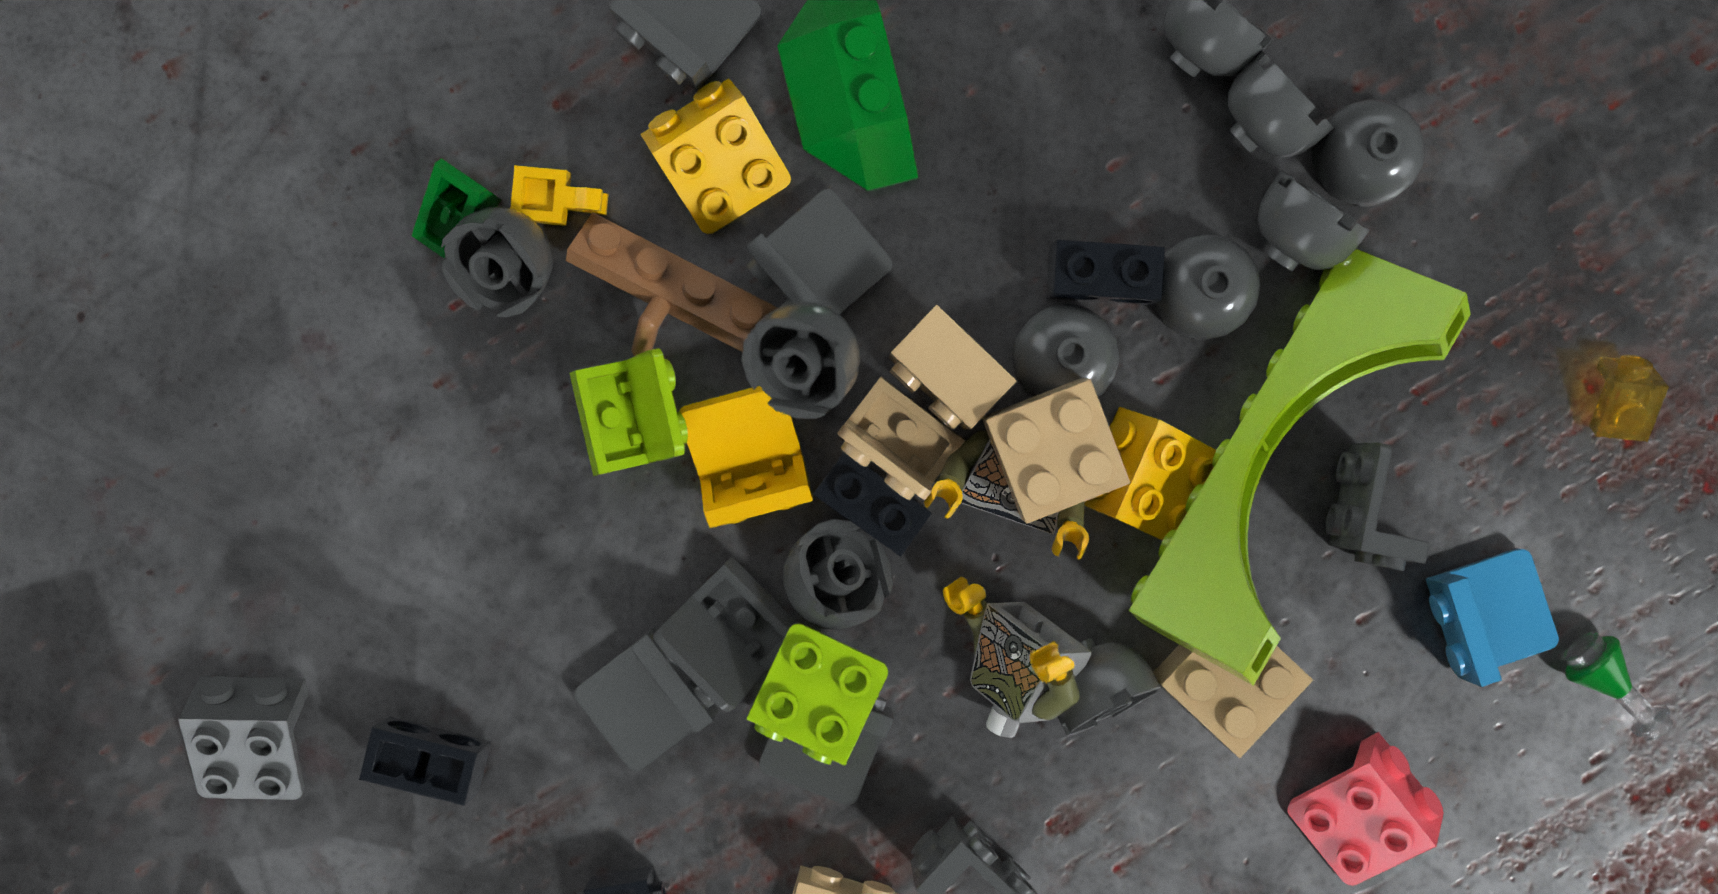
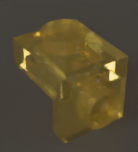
M1623 355L1620 359L1600 357L1597 369L1605 379V384L1589 427L1596 437L1648 442L1669 386L1654 368L1653 364L1645 358L1635 355Z

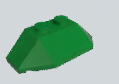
M807 0L777 45L803 150L834 171L853 181L867 192L918 179L908 118L877 0Z

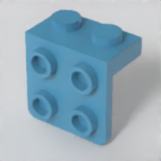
M1516 548L1426 578L1431 594L1429 596L1430 608L1436 621L1442 627L1447 642L1446 656L1453 672L1458 678L1483 687L1502 680L1498 667L1551 650L1557 646L1559 637L1532 555L1529 551Z

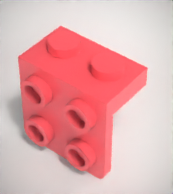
M1379 732L1361 741L1352 768L1298 795L1290 801L1288 806L1289 816L1345 884L1352 886L1437 847L1444 814L1442 804L1437 795L1430 788H1423L1411 773L1404 754L1397 747H1390Z

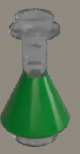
M1588 632L1574 640L1564 651L1563 660L1568 664L1565 669L1567 680L1615 698L1635 719L1631 728L1635 736H1644L1647 740L1652 741L1662 737L1672 727L1673 720L1669 717L1670 709L1664 704L1652 707L1632 686L1618 638L1614 636L1601 637L1597 632Z

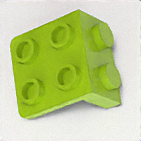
M660 348L647 350L625 361L579 369L569 373L593 476L684 455V444L688 440L687 425L683 415L676 411L672 391L675 389L676 380L672 364L668 359H664Z
M795 623L789 628L764 683L756 695L746 720L755 723L754 729L770 739L782 742L785 737L804 746L802 752L819 762L830 765L832 761H835L845 766L886 681L888 668L884 662L802 623Z

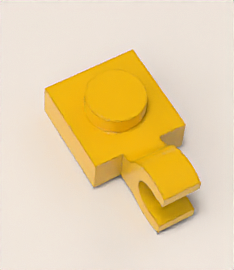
M514 165L510 208L529 216L535 223L566 226L568 210L587 214L594 212L598 215H607L609 194L603 193L602 189L570 187L571 173L567 170Z

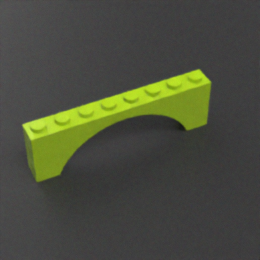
M1355 249L1343 262L1324 269L1319 281V292L1311 305L1305 304L1298 312L1293 324L1294 334L1285 349H1278L1270 359L1266 370V381L1258 394H1251L1245 401L1239 416L1241 423L1232 438L1223 440L1217 448L1212 462L1213 470L1204 485L1198 484L1192 490L1186 502L1185 510L1187 513L1177 530L1172 529L1164 537L1158 551L1160 559L1151 574L1143 576L1138 581L1131 595V603L1133 604L1129 612L1142 624L1253 686L1281 639L1259 602L1252 581L1248 559V527L1252 502L1260 477L1272 453L1286 433L1308 410L1327 395L1354 379L1398 364L1444 360L1471 315L1466 292L1358 249Z

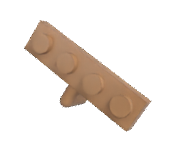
M592 212L567 249L565 261L648 303L639 318L631 348L634 356L654 348L659 327L667 314L743 352L744 340L765 315L778 308Z

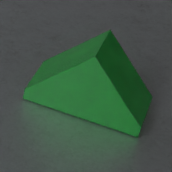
M440 158L434 164L411 236L442 258H445V246L441 247L443 238L465 216L487 207H497L502 199Z

